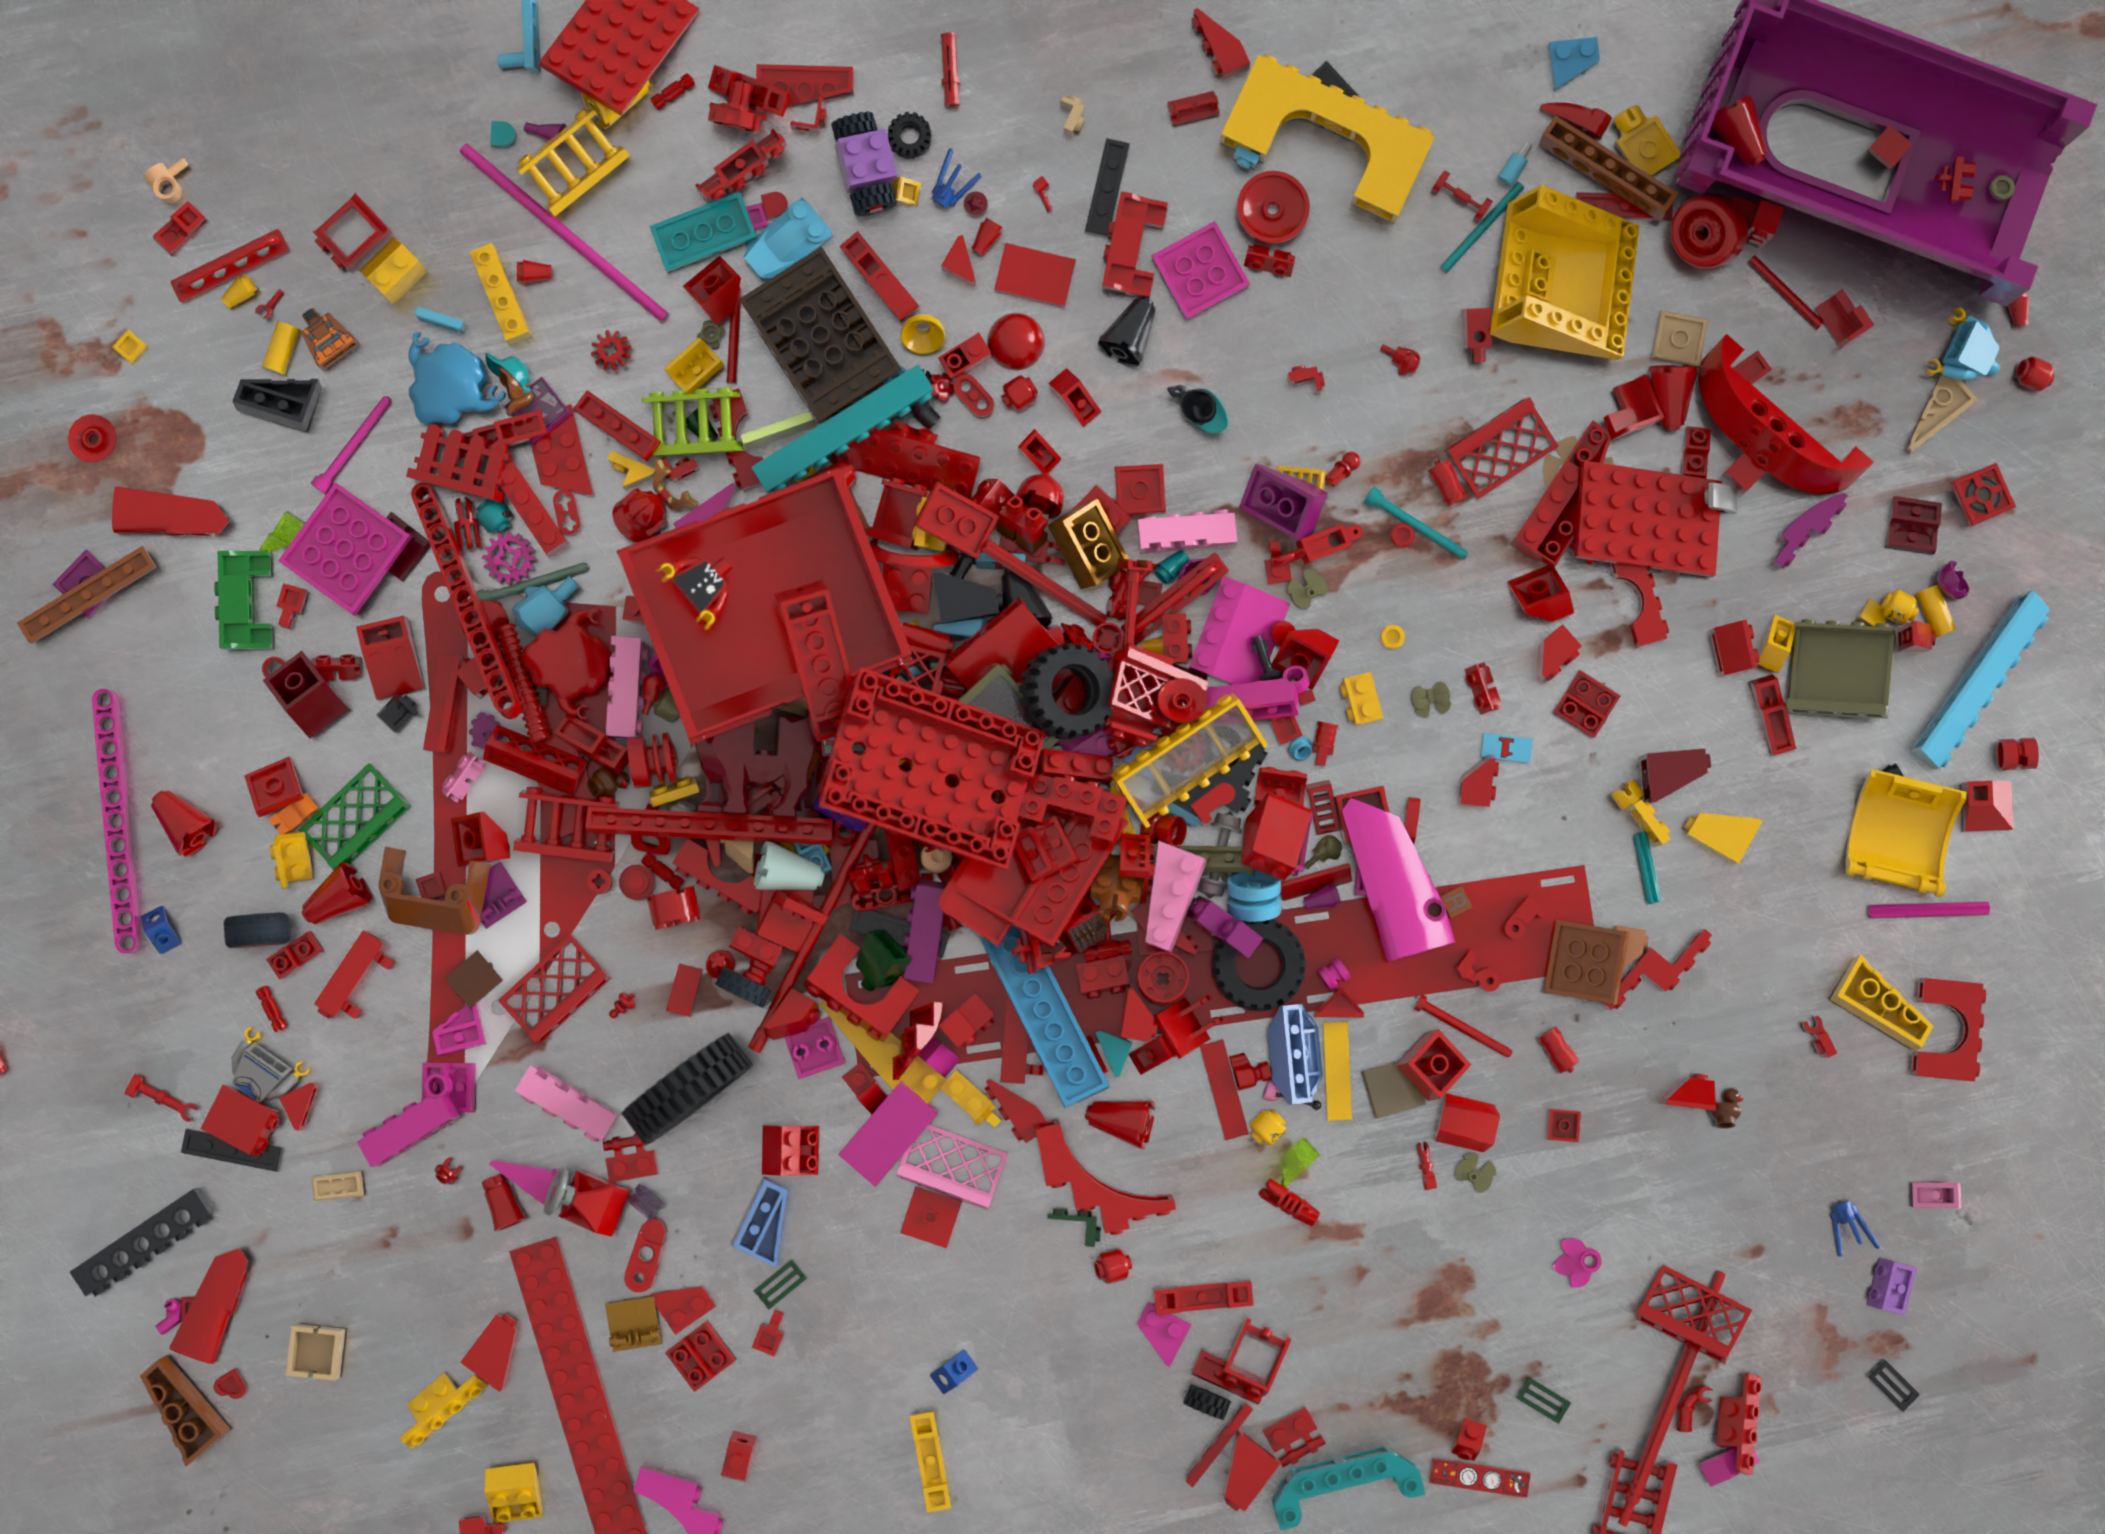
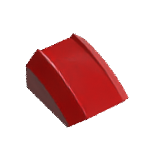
M1445 1093L1439 1124L1433 1141L1483 1153L1492 1147L1500 1120V1114L1496 1106Z

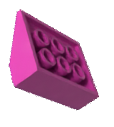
M1223 576L1188 669L1229 685L1259 681L1264 671L1258 654H1254L1251 645L1254 644L1252 637L1261 634L1262 639L1266 640L1269 647L1267 653L1270 659L1275 646L1270 638V628L1276 621L1285 619L1290 603L1245 583Z

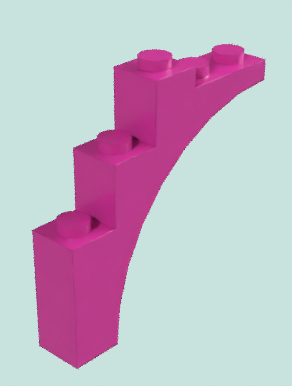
M641 1466L634 1487V1493L652 1499L667 1509L682 1524L688 1534H720L723 1521L719 1520L720 1514L692 1506L693 1503H698L702 1490L697 1488L698 1481L647 1466Z

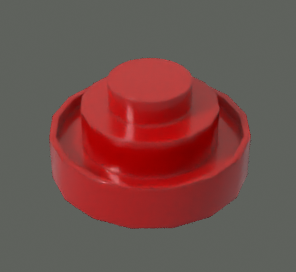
M639 864L631 865L621 873L619 887L627 898L643 900L654 891L655 877L646 866Z

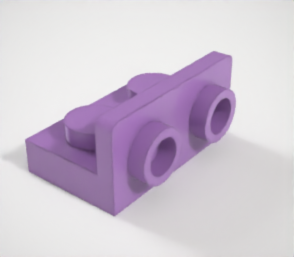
M1879 1258L1873 1284L1869 1292L1868 1306L1905 1315L1917 1268Z

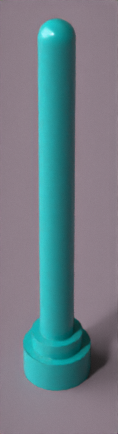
M1374 486L1372 487L1363 503L1371 508L1372 506L1376 508L1379 506L1462 559L1467 557L1468 553L1464 548L1384 499V495L1381 494V490Z

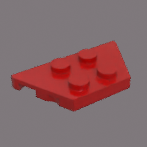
M569 404L566 406L571 413L569 417L533 444L530 441L540 484L551 488L594 496L573 406Z

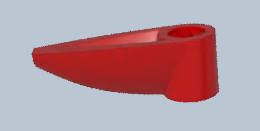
M1544 103L1539 109L1552 118L1557 116L1594 140H1601L1612 120V117L1601 109H1591L1572 103Z

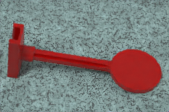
M1118 558L1117 568L1127 570L1126 581H1128L1123 648L1129 644L1134 646L1138 584L1141 582V572L1152 571V561L1139 559L1133 561L1132 559ZM1115 656L1107 661L1109 664L1106 667L1108 670L1113 669L1115 675L1118 662L1114 661Z

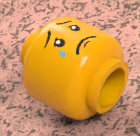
M1896 589L1893 592L1889 591L1880 606L1883 609V616L1899 625H1904L1908 620L1913 621L1919 611L1916 608V598L1900 589Z

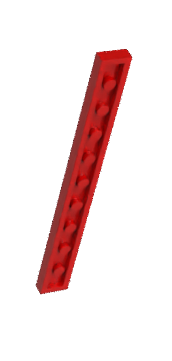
M588 807L585 830L586 833L832 845L833 819Z

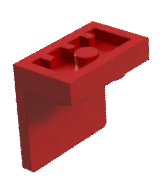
M1123 833L1120 838L1119 876L1142 878L1141 903H1146L1147 894L1152 895L1153 880H1149V878H1154V863L1150 862V860H1154L1155 845H1150V835Z
M778 890L756 933L790 950L799 952L812 925L815 922L824 925L828 916L819 908Z

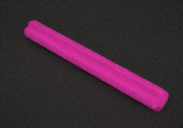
M1989 902L1868 906L1870 918L1990 914Z

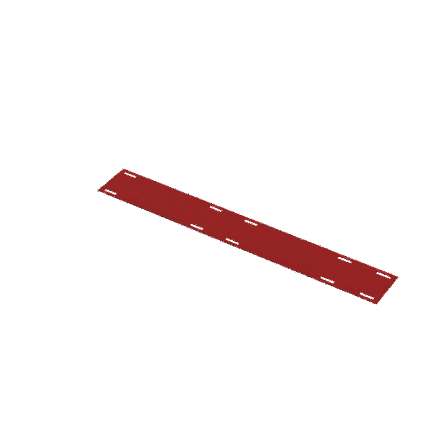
M1585 865L1435 887L1439 896H1442L1462 886L1473 907L1451 919L1447 914L1455 943L1391 962H1387L1374 913L1372 914L1367 897L1344 900L1336 904V907L1313 909L1310 911L1307 910L1306 906L1283 909L1279 916L1273 918V920L1287 926L1298 937L1305 952L1306 967L1305 977L1299 990L1288 1002L1281 1006L1303 1004L1306 1012H1312L1317 1010L1325 1001L1308 1003L1307 996L1332 993L1338 988H1343L1352 1000L1359 1005L1420 996L1421 994L1426 995L1478 987L1477 981L1472 983L1458 977V973L1454 969L1468 949H1471L1476 956L1472 970L1476 972L1484 967H1491L1499 974L1500 984L1547 977L1556 920L1594 926ZM1574 875V883L1541 887L1540 880ZM1530 895L1548 912L1543 918L1535 915L1526 926V932L1521 938L1510 939L1504 934L1503 925L1523 899ZM1432 903L1428 906L1427 910L1430 916L1438 917L1440 915L1441 908L1438 904ZM1321 912L1329 913V919L1297 924L1295 922V916ZM1137 931L1111 935L1113 940H1129L1131 943L1132 961L1131 967L1127 972L1130 984L1128 988L1134 989L1153 1017L1172 1006L1173 1004L1166 1006L1152 1004L1139 991L1137 981L1139 967L1148 956H1139ZM1105 936L1099 938L1089 947H1093L1098 942L1105 940ZM1211 936L1212 952H1200L1196 956L1188 953L1176 954L1183 959L1189 972L1187 991L1181 999L1186 997L1190 1005L1209 994L1212 996L1211 1000L1192 1010L1201 1027L1219 1018H1211L1210 1010L1237 1007L1223 996L1216 986L1212 974V954L1219 940L1216 936ZM1261 941L1249 958L1240 953L1237 955V974L1249 986L1256 988L1266 987L1272 984L1281 972V957L1278 951L1266 942ZM1062 942L1056 943L1054 948L1048 945H1040L1042 952L1052 953V958L1062 948H1067ZM1077 952L1068 960L1053 961V964L1049 967L1084 1036L1091 1035L1095 1044L1100 1043L1095 1033L1099 1029L1120 1037L1128 988H1125L1126 991L1123 993L1111 994V991L1101 993V997L1087 999V996L1081 995L1076 964L1086 962L1084 953L1078 954ZM987 953L939 960L933 983L905 979L919 989L920 992L891 1032L899 1040H901V1034L905 1033V1028L910 1027L911 1010L932 1002L942 1003L940 1024L976 993L995 1014L992 1017L995 1022L985 1031L980 1028L973 1035L976 1039L968 1046L1000 1042L1001 1049L967 1054V1049L963 1045L957 1047L939 1026L933 1036L961 1059L957 1064L1002 1058L1007 993ZM1338 957L1351 978L1346 981H1338L1337 987L1330 991L1317 971L1322 967L1329 968L1331 961ZM984 962L989 964V969L955 974V967ZM903 971L899 977H902L904 979L905 971ZM861 972L844 974L847 995L853 1001L864 1005L875 1004L881 1001L896 983L895 981L890 986L875 987L873 991H868L858 986V981H862L864 978ZM1159 974L1158 984H1169L1167 981L1169 976H1161ZM1279 1007L1265 1011L1244 1009L1245 1013L1223 1016L1225 1020L1217 1025L1275 1017ZM1159 1025L1157 1026L1156 1035L1163 1034ZM1028 1037L1027 1054L1035 1053L1036 1051ZM855 1047L857 1064L862 1062L872 1076H880L874 1068H870L869 1062Z

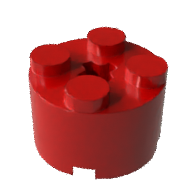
M694 886L646 897L655 930L700 920L699 915L701 913Z

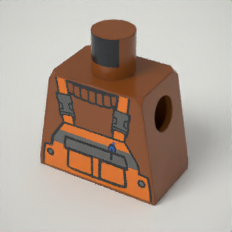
M311 308L302 315L309 326L302 330L301 334L315 363L321 370H324L360 344L329 312L320 317L316 310Z

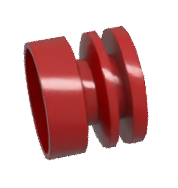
M669 732L662 733L663 744L659 743L657 734H653L652 746H647L643 736L627 739L629 766L635 789L651 787L652 775H657L660 785H664V773L668 774L670 783H677L678 759L676 748Z
M1160 951L1151 954L1144 959L1139 967L1137 979L1139 991L1152 1004L1160 1006L1174 1004L1187 991L1189 982L1187 965L1182 958L1172 952ZM1158 975H1168L1167 981L1169 984L1162 983L1159 985Z

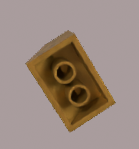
M1094 499L1062 515L1047 525L1080 589L1096 586L1121 570L1117 568L1118 558L1129 559L1098 499Z

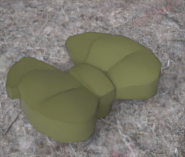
M1308 568L1303 570V575L1307 582V585L1304 587L1295 580H1290L1287 585V593L1291 594L1293 602L1301 609L1309 608L1311 598L1315 597V595L1327 594V582L1322 576L1317 574L1318 571Z
M1437 682L1432 689L1426 690L1416 686L1412 690V701L1415 708H1417L1415 712L1421 717L1427 718L1429 716L1430 703L1435 702L1441 714L1447 712L1451 706L1450 691L1444 682Z
M1468 1153L1464 1155L1465 1159L1461 1160L1456 1166L1455 1178L1458 1181L1469 1180L1473 1183L1475 1191L1478 1193L1485 1192L1491 1186L1493 1176L1496 1175V1167L1492 1162H1488L1479 1171L1475 1169L1479 1158L1478 1153Z

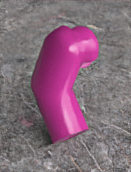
M168 1299L164 1304L166 1318L155 1325L162 1335L181 1321V1303L178 1300Z

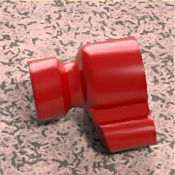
M1245 1053L1229 1056L1239 1091L1256 1086L1259 1080L1263 1082L1272 1080L1271 1070L1267 1061L1260 1062L1257 1066H1252Z

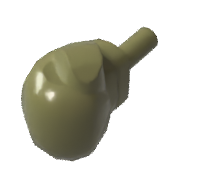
M1333 835L1324 836L1312 850L1315 855L1304 866L1309 869L1319 859L1323 863L1329 858L1333 860L1339 859L1342 843Z

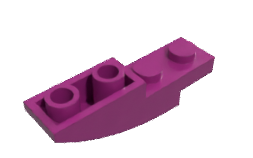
M1841 493L1825 499L1797 517L1777 538L1785 545L1770 564L1777 569H1780L1783 565L1788 567L1796 557L1793 554L1798 546L1802 548L1809 540L1808 532L1815 537L1820 532L1825 534L1833 524L1829 520L1835 513L1839 515L1847 505L1844 501L1848 495Z

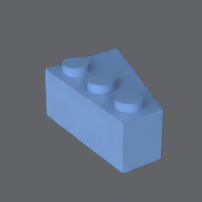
M762 1177L730 1243L733 1248L776 1268L787 1197V1189Z

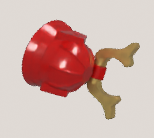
M661 458L654 461L656 474L653 479V489L658 494L656 495L652 491H640L639 488H635L613 507L612 516L617 529L626 538L636 543L661 533V529L667 524L664 519L666 514L665 503L671 509H678L682 506L694 508L698 505V502L691 498L689 491L683 492L680 500H678L666 489L663 477L671 473V470L665 467Z

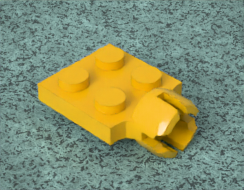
M1635 104L1619 113L1613 119L1621 133V137L1615 141L1618 149L1625 160L1652 176L1680 157L1681 152L1657 115L1647 118L1640 107Z
M1632 779L1624 783L1625 791L1617 789L1611 794L1621 810H1629L1643 831L1647 832L1649 839L1655 847L1661 846L1670 840L1668 836L1670 833L1669 829L1662 821L1658 822L1653 815L1655 810L1650 803L1642 801L1641 798L1644 796V792L1635 780Z

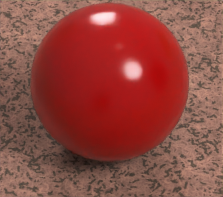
M1009 313L993 323L988 333L987 346L992 352V359L1001 367L1014 371L1024 370L1034 365L1040 359L1045 347V337L1041 326L1035 319L1023 313Z

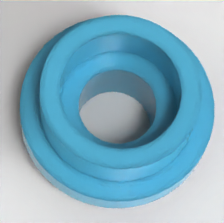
M1303 736L1294 739L1289 745V754L1298 760L1308 758L1312 753L1311 741Z

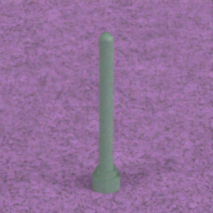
M585 562L491 592L481 589L477 591L480 600L495 601L523 592L528 587H539L567 578L568 576L571 577L586 572L589 569V565Z

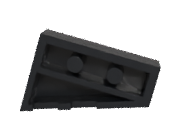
M240 379L232 402L237 411L306 432L322 387L319 379H287L281 381H272V379Z

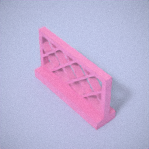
M928 1125L925 1129L929 1130L932 1140L921 1145L917 1139L915 1140L917 1147L911 1149V1145L904 1153L896 1177L988 1211L1008 1153ZM934 1133H937L941 1136L936 1138ZM948 1137L952 1139L956 1148L943 1153L937 1141ZM957 1141H959V1142H961V1143H964V1144L961 1145V1146H958ZM935 1143L940 1155L927 1161L922 1148ZM967 1146L975 1147L978 1157L966 1162L960 1149ZM919 1150L924 1163L917 1166L906 1163L909 1154ZM980 1150L986 1151L987 1153L982 1155ZM958 1151L963 1164L950 1169L945 1156ZM991 1154L1002 1157L998 1167L991 1170L988 1169L984 1157ZM942 1158L947 1171L939 1175L933 1173L929 1164ZM981 1160L986 1172L973 1178L968 1165ZM926 1165L928 1171L922 1169L921 1167ZM965 1166L970 1180L963 1183L957 1182L952 1172ZM997 1171L993 1180L991 1173ZM949 1174L950 1177H951V1179L946 1178V1177H943V1176ZM988 1175L992 1183L989 1193L979 1190L975 1180ZM972 1182L974 1188L971 1187V1186H968L967 1184H969V1183Z

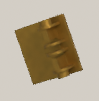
M654 1296L605 1303L611 1336L609 1337L610 1347L613 1348V1352L662 1344Z

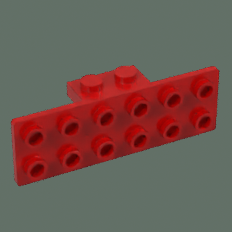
M891 422L888 431L874 428L868 432L870 436L860 443H857L855 440L848 444L849 449L838 456L835 453L831 456L830 462L833 464L839 460L844 463L848 461L855 470L886 479L894 477L904 480V484L912 486L915 483L925 486L929 491H931L934 483L938 482L967 499H970L972 496L981 460L979 456L936 445L938 434H934L929 429L910 427L904 422Z

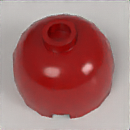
M1041 473L1040 475L1027 477L1022 481L1016 492V495L1023 499L1025 506L1028 508L1036 507L1042 511V514H1049L1048 519L1058 517L1061 514L1064 505L1063 489L1049 474Z

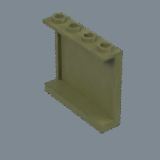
M1802 619L1801 622H1794L1796 634L1790 698H1787L1786 706L1789 713L1888 719L1896 635L1894 628L1885 623L1865 626V623L1862 622L1840 625L1841 622L1833 620L1826 621V624L1816 623L1812 619Z

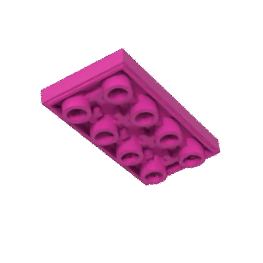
M901 1081L838 1155L875 1187L937 1116L938 1112Z

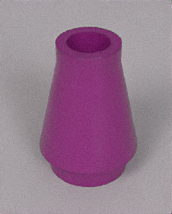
M1327 884L1312 894L1303 897L1308 911L1336 907V904L1341 903L1335 884L1331 886Z

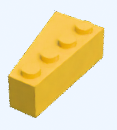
M1862 955L1853 958L1830 1000L1912 1050L1922 1048L1934 1026L1912 1004H1909L1897 989L1888 984L1882 978L1883 976L1877 970H1874Z

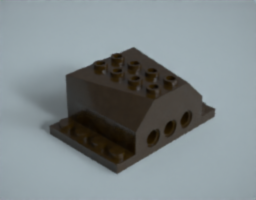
M822 246L739 299L765 344L819 423L902 370Z

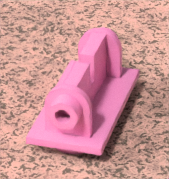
M471 752L467 756L463 755L457 763L458 769L453 776L449 775L442 785L444 787L442 792L447 797L452 793L450 798L457 803L460 799H464L472 787L465 782L467 777L476 782L485 769L483 766L486 763L479 758L474 761L476 756Z

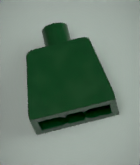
M885 929L868 931L866 933L856 961V967L864 975L861 986L868 991H873L875 987L892 985L912 960Z

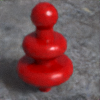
M621 992L619 1000L614 1002L615 1009L610 1010L609 1016L616 1018L619 1012L624 1014L627 1012V1008L634 1009L635 1002L633 998L635 995L633 993L628 995Z

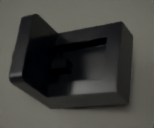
M395 694L376 716L389 729L396 732L412 715L416 716L418 711L414 709L416 706L414 701L407 695L402 697Z

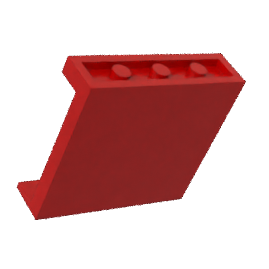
M1018 597L945 658L946 666L968 690L992 669L990 665L993 663L1007 666L1013 674L1010 676L1016 684L1018 682L1023 684L1024 680L1020 677L1024 670L1029 669L1027 663L1031 659L1036 658V654L1060 644L1029 611L1026 603ZM1066 668L1060 669L1053 678L1051 691L1053 692L1057 688L1059 682L1063 679H1069L1075 673ZM999 676L975 697L980 704L1013 717L1016 716L1021 707L1019 698Z

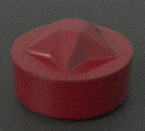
M971 192L964 199V209L972 217L982 216L988 208L987 198L981 192Z

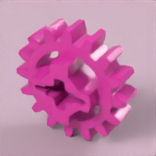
M507 531L506 537L498 533L497 541L492 538L489 539L492 545L491 547L484 546L488 555H483L482 559L488 561L483 567L486 570L491 569L488 574L491 578L498 575V583L505 579L506 584L511 585L512 579L519 583L520 576L529 577L526 571L527 569L534 570V567L530 565V561H535L536 557L530 555L534 548L526 547L529 543L527 538L520 541L521 534L517 533L513 537L512 533ZM508 542L516 543L522 548L513 549ZM499 547L498 555L493 558L495 550ZM506 550H507L512 556L514 555V557L511 558V561H512L511 564H512V566H511L507 561H503L504 559L507 558V556H506V554H507ZM522 559H525L523 566L519 569L518 565ZM505 567L510 574L501 573L497 568Z

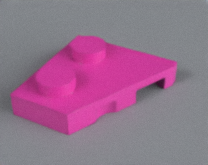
M477 1003L471 1009L466 1004L458 1012L453 1013L444 1024L439 1025L432 1031L439 1057L487 1044Z
M1147 1302L1136 1323L1166 1366L1170 1367L1191 1324L1173 1314L1156 1315L1155 1305Z

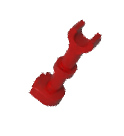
M137 1074L132 1077L125 1090V1094L132 1098H135L136 1094L140 1092L154 1099V1103L158 1105L162 1103L181 1114L182 1119L187 1122H191L193 1118L186 1114V1110L188 1108L199 1109L194 1103H182L166 1095L167 1092L163 1090L158 1091L144 1084L143 1077Z

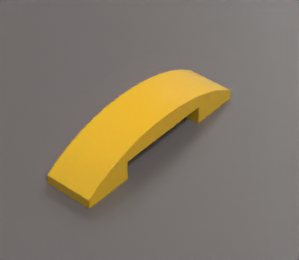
M934 1411L909 1415L927 1513L951 1509Z

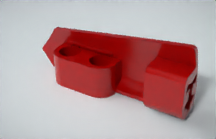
M118 486L114 488L112 506V529L114 533H164V535L207 536L210 533H221L230 522L216 502L212 500Z
M240 1248L214 1257L169 1347L170 1350L201 1362L214 1364L229 1317L233 1315L247 1275L245 1270L248 1260Z

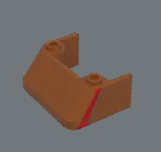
M385 847L379 878V891L387 916L391 922L462 935H472L478 930L490 864L470 861L466 885H451L447 889L445 900L439 901L403 895L401 876L406 850Z

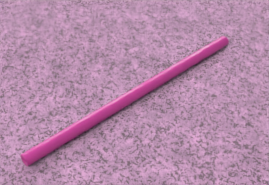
M468 143L462 146L459 152L649 313L660 322L667 318L669 313L480 153Z

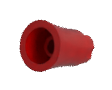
M503 1174L492 1176L482 1182L495 1232L517 1225L527 1219Z

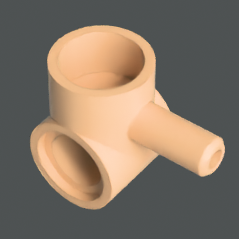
M181 158L169 168H166L163 163H158L149 168L143 177L158 198L165 203L172 204L177 202L182 196V188L173 176L186 168L188 163L184 158ZM172 184V191L164 195L162 193L164 186Z

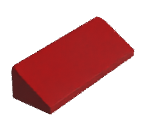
M1346 863L1282 881L1280 892L1282 900L1287 901L1311 894L1327 884L1329 886L1334 884L1339 886L1352 882L1350 864Z

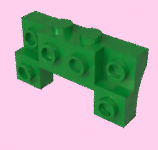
M217 551L218 582L214 583L215 596H218V606H215V619L219 620V648L222 650L273 649L272 624H253L252 577L271 576V552Z

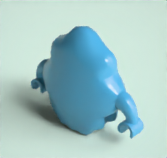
M415 332L413 334V343L410 346L408 357L413 367L415 381L409 387L408 392L414 405L415 416L420 423L426 425L438 423L453 424L457 422L463 412H485L492 409L498 401L505 399L506 393L504 391L500 393L499 397H495V391L498 389L497 386L490 388L489 399H483L482 385L487 379L484 362L465 347L457 343L439 344L432 353L420 355V347H426L430 339L426 337L422 343H419L418 339L422 333Z

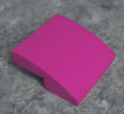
M422 1062V1101L424 1100L423 1096L426 1094L424 1088L426 1079L432 1074L443 1073L452 1080L453 1089L448 1096L457 1112H475L476 1063ZM437 1078L433 1083V1089L438 1094L444 1089V1083L440 1078Z

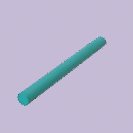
M1517 182L1443 262L1440 268L1447 273L1507 208L1508 203L1522 192L1525 187L1520 182Z

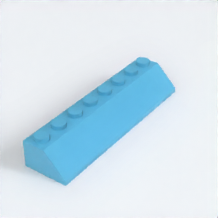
M2031 590L2018 597L1910 753L1932 769H1938L1940 766L1944 768L1952 757L1949 753L1954 746L1958 748L1966 737L1963 733L1968 726L1972 728L1980 717L1977 713L1982 707L1986 708L1992 701L1993 696L1991 693L1996 687L1999 689L2006 681L2007 676L2005 673L2009 668L2013 669L2021 659L2019 653L2023 647L2027 649L2035 639L2033 636L2037 628L2041 629L2047 622L2049 617L2046 615L2050 609L2036 592Z

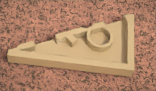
M1941 374L1907 448L1910 453L1918 449L1977 402V397L1962 380L1945 377Z

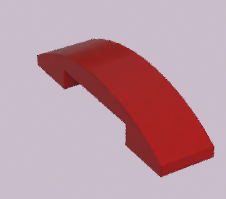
M714 65L708 85L709 89L729 96L732 81L753 85L750 103L761 107L763 110L784 117L790 96L789 92L757 78Z
M1251 1281L1201 1284L1154 1290L1156 1315L1254 1306Z

